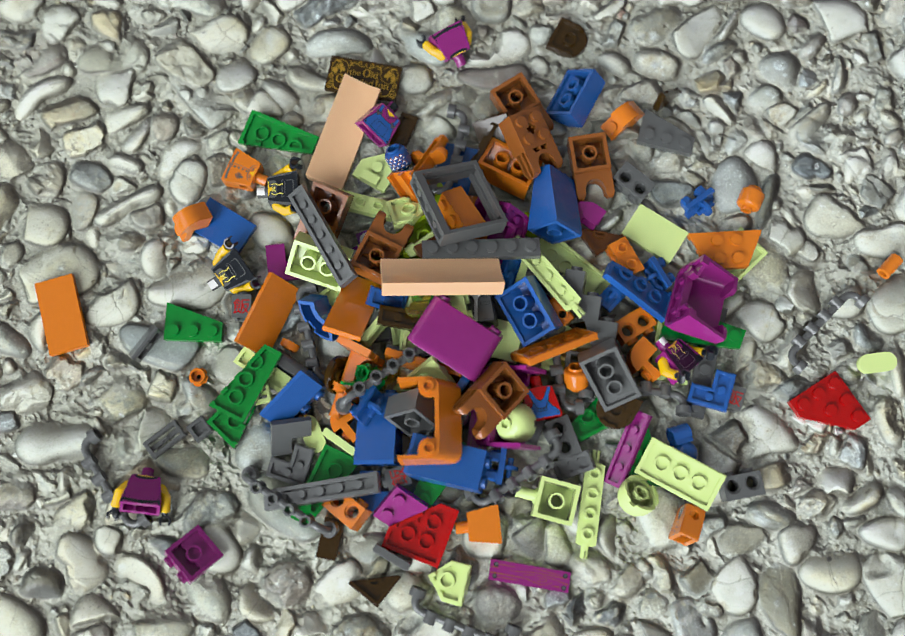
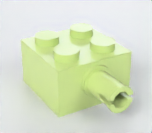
M540 476L537 488L532 489L521 486L522 488L515 493V497L532 501L533 506L530 516L572 526L581 486Z

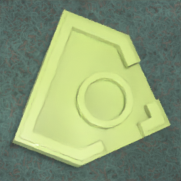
M385 153L361 159L352 176L385 194L391 184L387 176L392 173L385 160Z
M401 197L386 201L394 230L402 229L405 224L413 226L424 214L420 204L411 201L410 198Z
M451 560L428 575L441 601L463 606L471 580L470 572L472 565Z

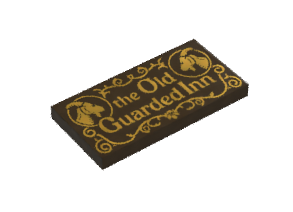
M331 56L325 91L337 93L344 74H347L363 83L380 89L381 93L378 100L396 103L403 68Z

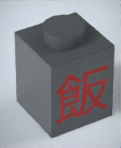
M242 291L232 295V318L235 321L245 320L255 300L252 294Z
M734 383L727 411L732 413L741 411L747 389L741 387L740 383Z
M405 465L383 471L385 476L381 478L384 488H388L391 491L397 483L402 487L413 484L411 477L403 473Z

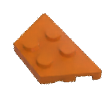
M761 230L689 233L687 238L689 241H692L699 257L705 254L726 270L746 269L751 261Z

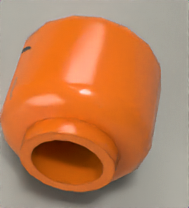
M749 185L742 188L736 202L743 213L751 214V212L760 210L765 195L760 187Z
M579 362L570 363L564 369V384L568 390L578 393L588 387L589 381Z

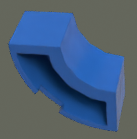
M310 294L298 300L301 315L305 322H309L315 329L314 333L328 341H335L339 335L322 330L323 324L332 308L326 295Z

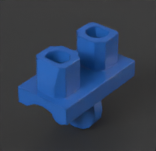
M700 185L694 191V196L696 197L694 200L689 196L682 198L680 205L685 210V217L689 220L696 214L699 216L702 214L710 216L713 213L711 208L714 206L713 193L715 190L712 187L706 189Z
M653 256L642 264L645 268L643 272L647 282H650L652 285L658 284L662 286L664 291L672 286V283L676 280L673 273L669 272L666 274L662 269L666 266V262L662 257L655 258Z
M612 284L599 295V297L603 298L602 307L609 313L626 296Z
M371 386L367 389L365 395L360 397L362 400L359 405L353 404L350 411L352 416L363 426L368 425L375 413L382 415L384 412L380 405L385 396L378 391L376 386Z
M506 448L489 450L492 462H498L497 470L488 469L486 477H488L489 481L495 482V485H502L504 470H506V478L512 477V471L518 472L519 467L513 466V458H508V463L505 465Z

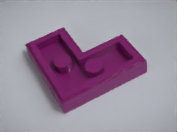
M284 243L265 245L268 273L273 272L286 281L301 280L300 278L285 274L288 261L286 259Z

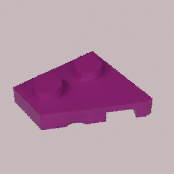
M397 483L373 511V516L386 525L391 526L427 510L428 503Z

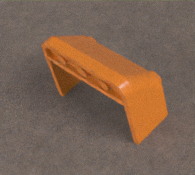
M431 376L397 377V382L401 389L418 388L422 396L435 397V437L425 438L419 443L418 455H397L400 465L455 464L459 462L462 458V415H456L452 407L461 398L460 387L454 382Z

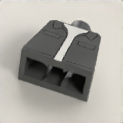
M468 295L470 303L467 304L468 310H472L474 320L484 327L498 326L493 296Z

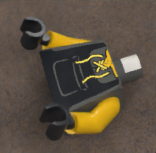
M295 156L290 159L289 164L267 178V187H257L258 199L268 198L270 207L284 216L297 213L288 198V195L300 186V176L298 171L295 170H301L303 165L298 164L301 158Z
M233 236L224 239L223 245L217 251L212 262L213 267L211 270L215 277L207 281L211 290L215 291L223 286L226 291L238 294V292H251L261 288L263 284L260 285L258 283V279L261 276H254L240 253L234 248L238 245V241L232 244L230 239Z

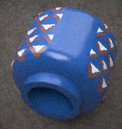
M393 144L386 149L384 157L392 171L408 170L412 158L404 145Z

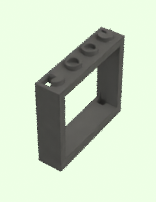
M476 160L413 172L410 182L411 188L439 246L503 232L508 222L506 214L501 209L498 198L495 197L490 183L487 182L484 176L483 169L480 168ZM469 177L491 221L450 230L428 185Z

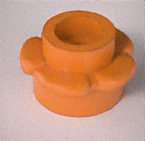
M194 368L190 372L189 381L194 386H202L203 383L205 384L208 381L207 371L204 368Z

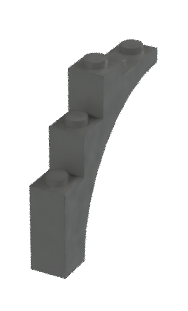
M571 266V269H566L565 276L562 277L582 299L579 306L586 312L584 316L582 315L587 330L595 331L598 335V339L591 342V347L613 337L617 342L619 324L615 323L613 318L603 317V321L600 320L603 298L599 297V293L587 292V295H584L587 272L583 271L582 267ZM532 272L526 273V276L534 275Z

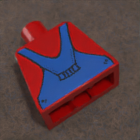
M541 376L530 377L531 388L528 389L529 393L523 398V404L532 409L536 421L561 417L563 414L552 385L542 386Z

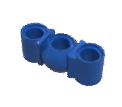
M687 423L667 428L666 437L670 443L669 445L697 459L698 452L696 446L691 442L694 439L692 438L690 426Z

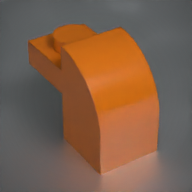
M627 101L610 114L611 117L600 128L613 141L627 127H632L645 113L634 101Z
M205 202L189 205L173 216L175 232L180 236L182 242L189 241L195 230L209 226L213 216Z
M644 336L629 350L626 363L632 375L639 370L641 372L640 375L646 381L653 383L661 374L648 359L658 349Z
M351 413L344 415L339 421L330 417L333 432L337 435L343 430L344 432L341 434L347 443L352 441L355 445L356 433L349 424L356 418Z

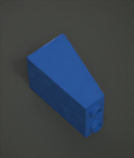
M547 164L540 167L541 172L534 179L527 230L551 244L581 237L582 228L574 180L556 169L553 165Z
M385 390V393H382L385 396L380 405L384 410L382 415L375 413L367 426H363L357 420L354 465L363 467L402 466L397 460V455H402V431L384 418L388 397L398 394L397 390Z
M413 433L407 455H418L419 443L425 438L434 437ZM462 445V458L455 464L405 465L403 473L415 480L482 494L483 489L487 487L488 477H486L487 470L492 466V457L487 450Z

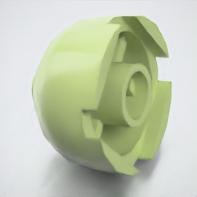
M518 404L506 419H502L496 426L499 436L510 443L528 441L536 430V427H534V421H536L535 414L527 405Z
M631 475L625 479L617 493L620 506L632 516H645L653 511L659 503V495L653 485L650 487L646 483L647 479L640 475Z

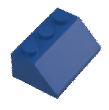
M595 69L567 70L546 109L547 114L551 119L567 127L582 128L606 82Z
M535 275L525 276L505 289L502 295L495 296L523 347L550 335L564 326Z
M300 370L259 414L269 422L298 418L301 414L305 415L312 408L310 405L325 395V384L312 371Z

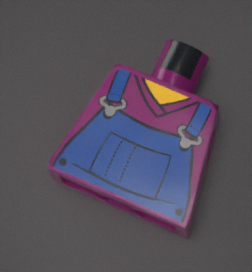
M390 101L387 106L383 103L377 104L359 118L355 124L379 148L387 146L400 123V119L395 115L399 107L393 101Z

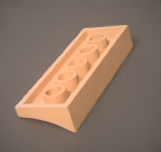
M344 74L307 169L306 176L308 180L321 181L344 190L365 135L355 122L377 104L381 93L380 89Z
M499 258L380 260L382 296L503 294L505 281L501 272Z

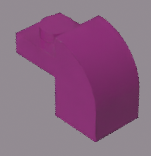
M583 201L578 203L580 222L590 230L595 229L607 211L593 202Z

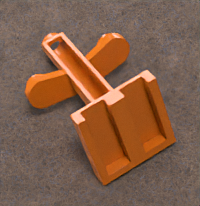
M445 135L436 137L425 153L419 150L412 151L410 156L412 162L416 164L412 170L392 172L387 176V179L400 197H407L411 201L419 203L410 185L413 172L431 169L435 165L446 161L448 151L445 146L449 140Z
M338 336L336 342L350 351L341 381L356 380L355 372L357 365L368 363L382 368L385 361L373 353L372 350L346 337ZM333 381L332 385L334 387L332 389L337 393L328 415L339 421L344 415L336 411L335 403L339 398L344 397L353 390V386ZM357 396L351 401L358 404L359 397Z

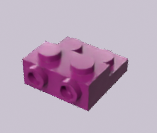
M197 525L165 550L164 555L166 557L164 561L170 568L174 566L179 573L176 575L183 584L187 582L191 585L224 555L203 529Z

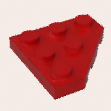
M836 370L787 402L798 419L811 420L848 430H856L871 420Z
M439 503L423 512L388 527L381 546L438 568L459 510Z

